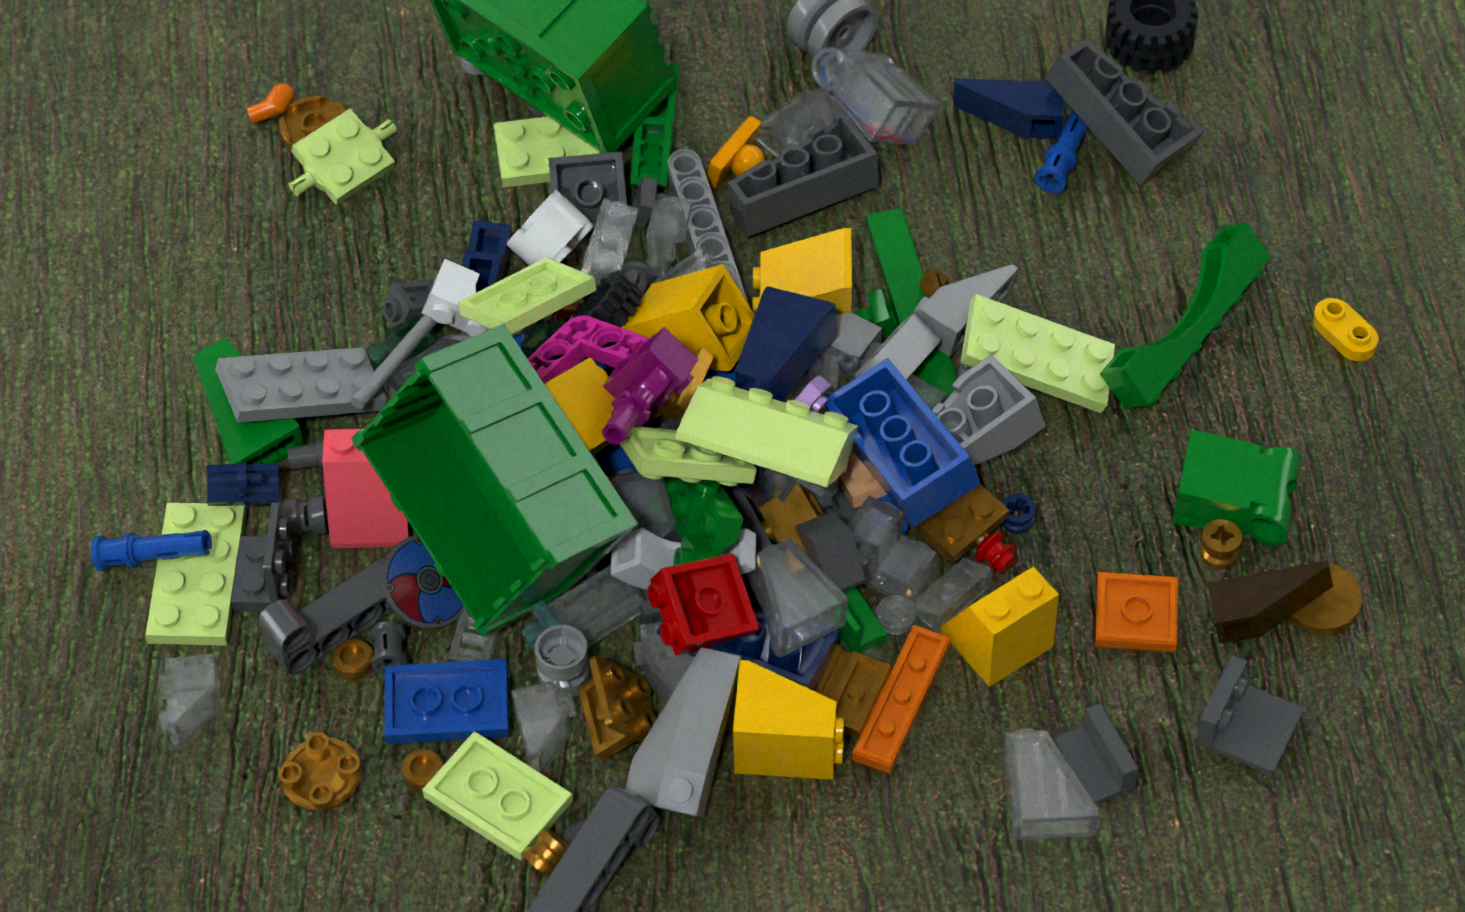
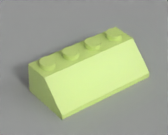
M714 376L712 379H707L697 386L677 429L675 439L824 487H828L846 471L858 428L857 425L848 423L846 416L834 412H825L824 415L810 411L808 404L796 400H788L787 403L772 399L773 394L762 389L750 388L749 391L735 387L734 381L724 377Z

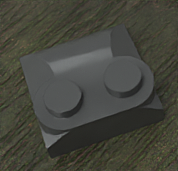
M622 151L548 158L551 194L558 190L594 225L592 229L629 226Z

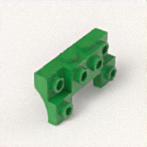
M663 476L659 484L647 488V491L643 492L640 497L639 511L650 529L664 527L671 521L682 539L681 547H678L674 553V566L718 557L727 547L738 541L743 517L717 481L701 479L698 483H690L678 477Z

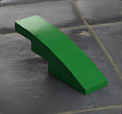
M669 63L673 71L671 78H673L675 87L635 129L631 187H638L644 176L657 180V188L667 189L669 179L668 159L673 149L678 104L680 63Z

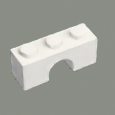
M444 259L422 314L432 317L438 323L448 324L467 332L470 336L490 330V328L460 316L458 306L459 301L476 293V282L480 274ZM539 320L523 329L525 342L535 343L544 320Z

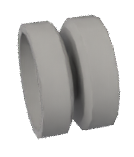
M798 0L790 12L786 24V33L789 39L802 51L808 52L818 65H825L826 70L834 71L854 61L865 50L875 33L878 24V13L866 0Z

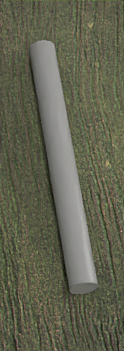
M424 314L350 399L351 404L357 409H363L438 322Z

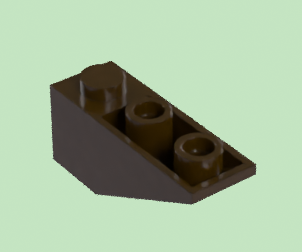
M1328 560L1322 562L1308 561L1295 567L1279 570L1266 569L1257 574L1241 577L1227 576L1219 581L1209 582L1208 588L1219 643L1223 644L1260 637L1331 589L1333 581Z

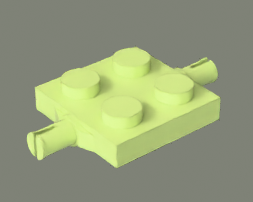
M351 108L292 145L291 152L303 165L305 174L289 183L291 191H294V194L299 196L314 185L324 191L335 205H338L394 168L395 160L384 149L381 141L396 133V126L394 123L392 124L390 119H387L372 130L362 123Z

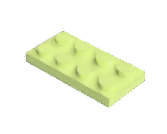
M975 294L969 304L960 363L974 367L992 354L1022 385L1101 413L1108 404L1109 386L1100 373L1113 358L1115 344Z
M167 503L162 535L207 530L211 535L212 548L209 550L210 554L208 556L157 560L145 634L148 644L227 646L233 611L231 600L240 536H244L247 516L245 505L208 506L206 503Z

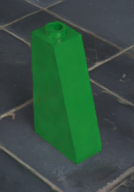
M226 337L215 344L206 346L193 357L199 381L228 463H280L288 458L287 447L304 445L300 425L294 418L237 423L215 369L218 358L238 357L241 355Z

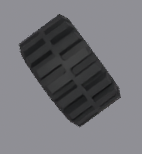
M1110 0L1105 31L1106 48L1110 49V55L1113 59L1119 58V64L1127 67L1129 65L1136 72L1147 70L1148 74H1155L1156 70L1167 72L1170 71L1171 66L1179 67L1182 65L1183 59L1187 60L1189 58L1191 49L1194 47L1198 18L1195 0Z

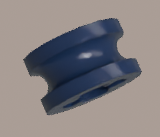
M1018 493L1005 497L1002 504L1009 509V515L1001 523L1004 529L1018 534L1030 530L1035 520L1036 506L1034 501L1030 497ZM1017 509L1024 511V513L1019 515V518L1012 516Z

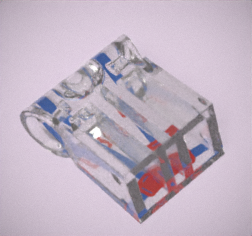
M826 47L819 50L813 58L812 75L816 83L821 88L833 93V100L870 141L916 145L941 107V104L901 67H895L892 57L888 54Z

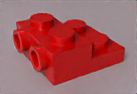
M734 553L661 568L650 579L651 584L647 589L648 599L653 608L660 609L664 621L660 626L661 639L666 646H672L675 656L699 651L701 647L709 649L717 642L753 635L759 630Z

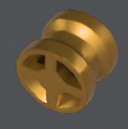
M1223 519L1208 523L1203 529L1200 545L1202 561L1207 566L1219 570L1228 569L1235 565L1239 558L1242 542L1240 528L1235 523Z
M543 827L538 833V841L534 846L527 847L522 855L536 869L550 877L569 845L558 835Z

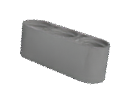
M913 312L890 334L853 377L856 379L883 360L889 358L907 380L938 345L941 338L916 312Z

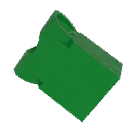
M1191 429L1172 523L1204 529L1211 521L1218 519L1229 520L1240 528L1242 536L1248 533L1255 540L1270 546L1285 544L1288 540L1292 516L1289 496L1297 486L1301 464L1300 453L1289 447H1271L1263 450L1262 446Z

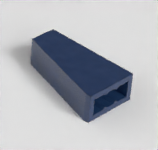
M767 286L762 293L735 369L736 387L747 391L750 388L762 389L772 393V399L782 401L838 335L835 303Z

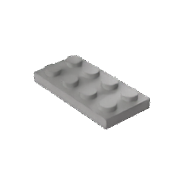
M363 347L218 358L215 370L237 423L381 411L387 401L382 388H380L361 410L355 408L350 402L353 395L374 373Z

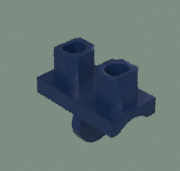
M238 462V464L207 465L208 506L268 505L272 502L279 503L278 463L246 464V462Z

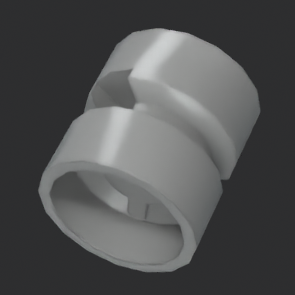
M554 625L545 629L537 637L535 656L538 681L542 690L549 696L557 699H571L580 695L578 687L590 680L587 640L583 633L572 626Z

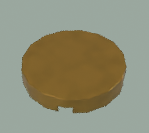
M321 95L308 96L292 102L287 107V112L283 117L281 115L279 120L281 141L289 151H292V145L347 111L346 107L339 101L335 103L334 101H329L328 97Z
M1330 563L1333 587L1287 618L1296 628L1302 627L1309 630V634L1315 636H1334L1348 630L1358 617L1363 600L1360 586L1352 574L1340 566Z

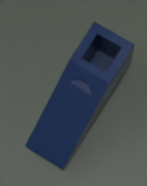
M975 78L954 79V107L1023 138L1059 139L1062 131L1063 98L1049 82Z

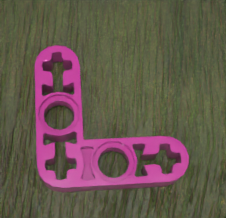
M577 316L571 318L527 359L545 384L576 366L585 357H591L595 361L615 368L619 362L649 338L590 316ZM617 342L615 345H612L610 347L601 348L605 344ZM564 355L559 359L548 361L552 357Z

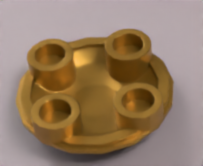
M315 732L310 734L305 742L290 752L286 761L280 767L278 775L285 795L295 805L307 810H326L340 805L353 795L361 780L362 765L358 753L347 742L334 737H328L322 732Z

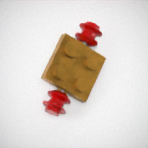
M981 484L915 527L911 525L897 507L896 513L951 564L975 545L977 546L975 562L987 561L990 564L988 568V574L990 575L997 572L1004 574L1017 560L1015 555L1017 545L1013 543L1005 546L1002 543L1004 539L1003 532L989 535L1008 518L1009 509Z

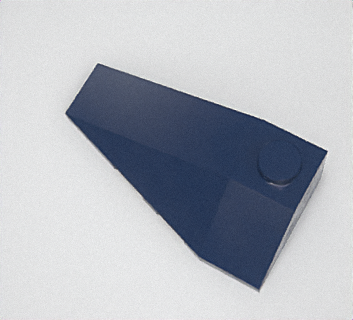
M753 611L759 626V630L755 634L717 642L712 648H709L741 656V660H748L815 691L833 654L839 637V631L803 617L788 615V621L763 618V612ZM660 624L659 627L657 628V634H658L659 636H661V635H660V626H661V624ZM698 651L687 654L695 658Z

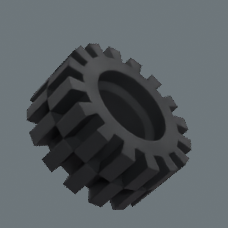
M612 272L608 278L605 276L601 279L599 285L596 284V291L583 298L584 302L577 306L576 309L578 311L573 314V318L585 315L618 327L624 326L628 322L627 318L633 316L636 312L634 308L640 305V299L643 297V294L621 272Z

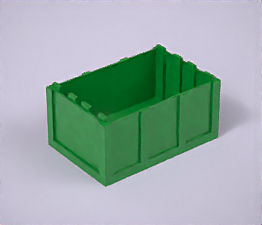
M430 0L453 53L471 63L475 68L600 153L615 152L675 87L673 78H671L673 75L671 65L665 62L663 55L666 53L663 42L656 38L660 34L657 24L653 21L651 22L649 17L652 10L648 0Z
M504 324L422 357L414 366L416 368L415 372L367 427L358 430L351 438L355 448L359 452L362 451L388 489L391 494L390 499L398 511L401 510L419 536L434 559V565L441 576L446 577L475 621L473 627L479 632L481 637L561 599L638 524Z

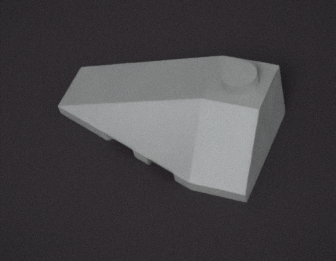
M992 354L962 374L952 385L954 391L943 404L938 402L932 409L933 413L970 456L973 465L1015 449L1046 427L1036 397Z
M703 647L700 648L632 758L625 791L650 806L704 819L739 672V663L742 659L741 656Z

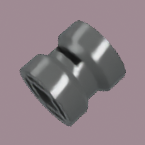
M324 495L311 496L306 501H299L297 498L284 499V517H289L290 521L289 538L300 537L303 532H312L315 535L328 533ZM306 506H308L309 526H307Z

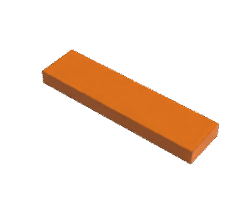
M913 625L852 752L853 761L888 774L891 773L951 646V637Z

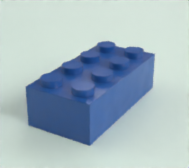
M889 358L826 397L828 401L824 406L827 412L844 415L848 418V423L858 426L852 451L913 527L980 485L970 456Z

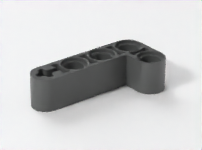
M382 558L369 565L298 612L284 599L277 600L264 609L259 617V626L264 645L288 674L295 675L305 671L331 654L339 643L348 639H354L394 613L386 600L382 587V570L386 558Z
M614 784L610 786L595 805L531 904L528 912H589L631 846L634 844L639 848H643L652 839L659 826L660 816L650 805Z

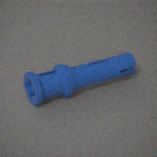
M1072 110L1064 125L1057 143L1048 147L1045 153L1046 161L1043 166L1037 169L1034 176L1036 184L1042 190L1054 194L1060 193L1065 189L1067 184L1066 176L1077 164L1076 151L1088 128L1074 110Z
M207 530L141 537L131 532L126 533L121 538L107 539V537L102 535L96 536L92 540L91 559L98 571H107L111 566L126 565L128 568H137L144 561L208 556L210 554L209 550L212 548V539Z

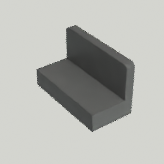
M1101 703L1086 708L1084 725L1055 738V745L1089 805L1095 806L1135 790L1138 767Z

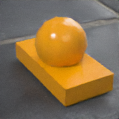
M753 116L748 117L710 161L706 174L709 186L716 190L731 171L738 177L765 160L764 153L757 146H754L762 122Z

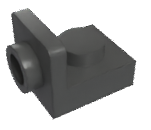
M432 280L392 284L382 311L397 335L406 333L411 319L424 316L422 310L432 288Z

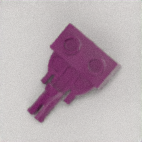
M665 327L619 362L603 385L615 399L611 404L614 407L611 412L612 416L602 429V434L608 442L614 445L621 444L633 427H640L648 421L651 415L649 409L653 412L659 410L669 399V393L672 391L676 394L681 393L694 378L690 372L699 359Z

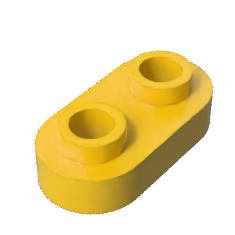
M1327 298L1316 305L1313 316L1315 329L1344 357L1352 361L1361 362L1374 356L1378 344V334L1351 306L1337 298Z

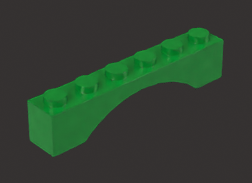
M1248 222L1222 227L1202 250L1201 269L1196 290L1179 322L1166 335L1150 344L1120 349L1101 371V377L1124 408L1141 406L1146 408L1155 404L1161 398V391L1182 372L1181 367L1187 359L1201 349L1202 341L1222 323L1223 315L1230 307L1242 299V292L1246 287L1261 276L1262 268L1271 256Z

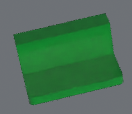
M814 573L812 600L830 627L839 631L838 638L847 652L853 653L855 651L863 654L887 643L888 633L856 587L828 597L817 573Z

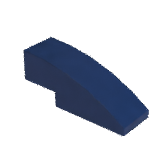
M473 221L468 250L464 251L462 266L480 274L476 282V293L505 278L511 249L506 243L514 235L511 226L508 224Z

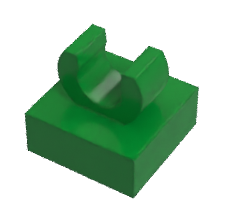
M882 289L867 294L871 308L860 309L854 314L881 327L882 335L886 340L898 327L892 305Z

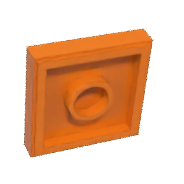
M1098 572L1095 647L1176 652L1178 577Z

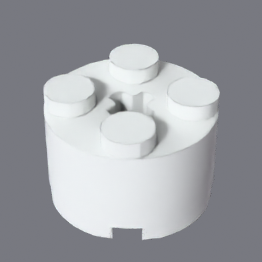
M555 190L527 219L521 229L516 231L506 245L529 266L546 257L560 263L594 225L558 190Z

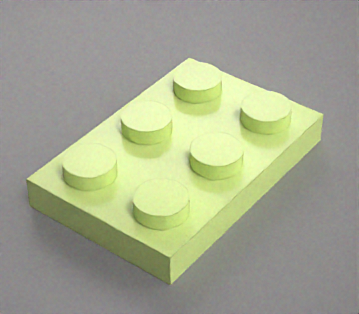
M549 117L494 123L502 188L550 182L548 158L600 153Z
M546 257L459 301L460 316L490 329L504 324L512 336L517 335L525 327L539 320L550 318L554 312L567 305L579 303L583 297L596 291L595 278Z
M633 427L627 438L620 444L639 474L654 480L667 476L678 477L690 483H698L702 479L717 481L726 486H736L738 483L753 484L757 471L752 463L675 439L677 430Z
M475 731L422 789L425 799L520 861H523L525 858L522 855L527 847L534 846L538 841L539 831L543 827L550 829L573 802L572 793Z

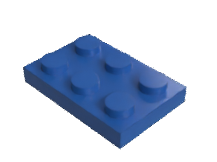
M506 659L385 666L384 736L386 744L467 740L474 731L484 738L509 737L508 667Z

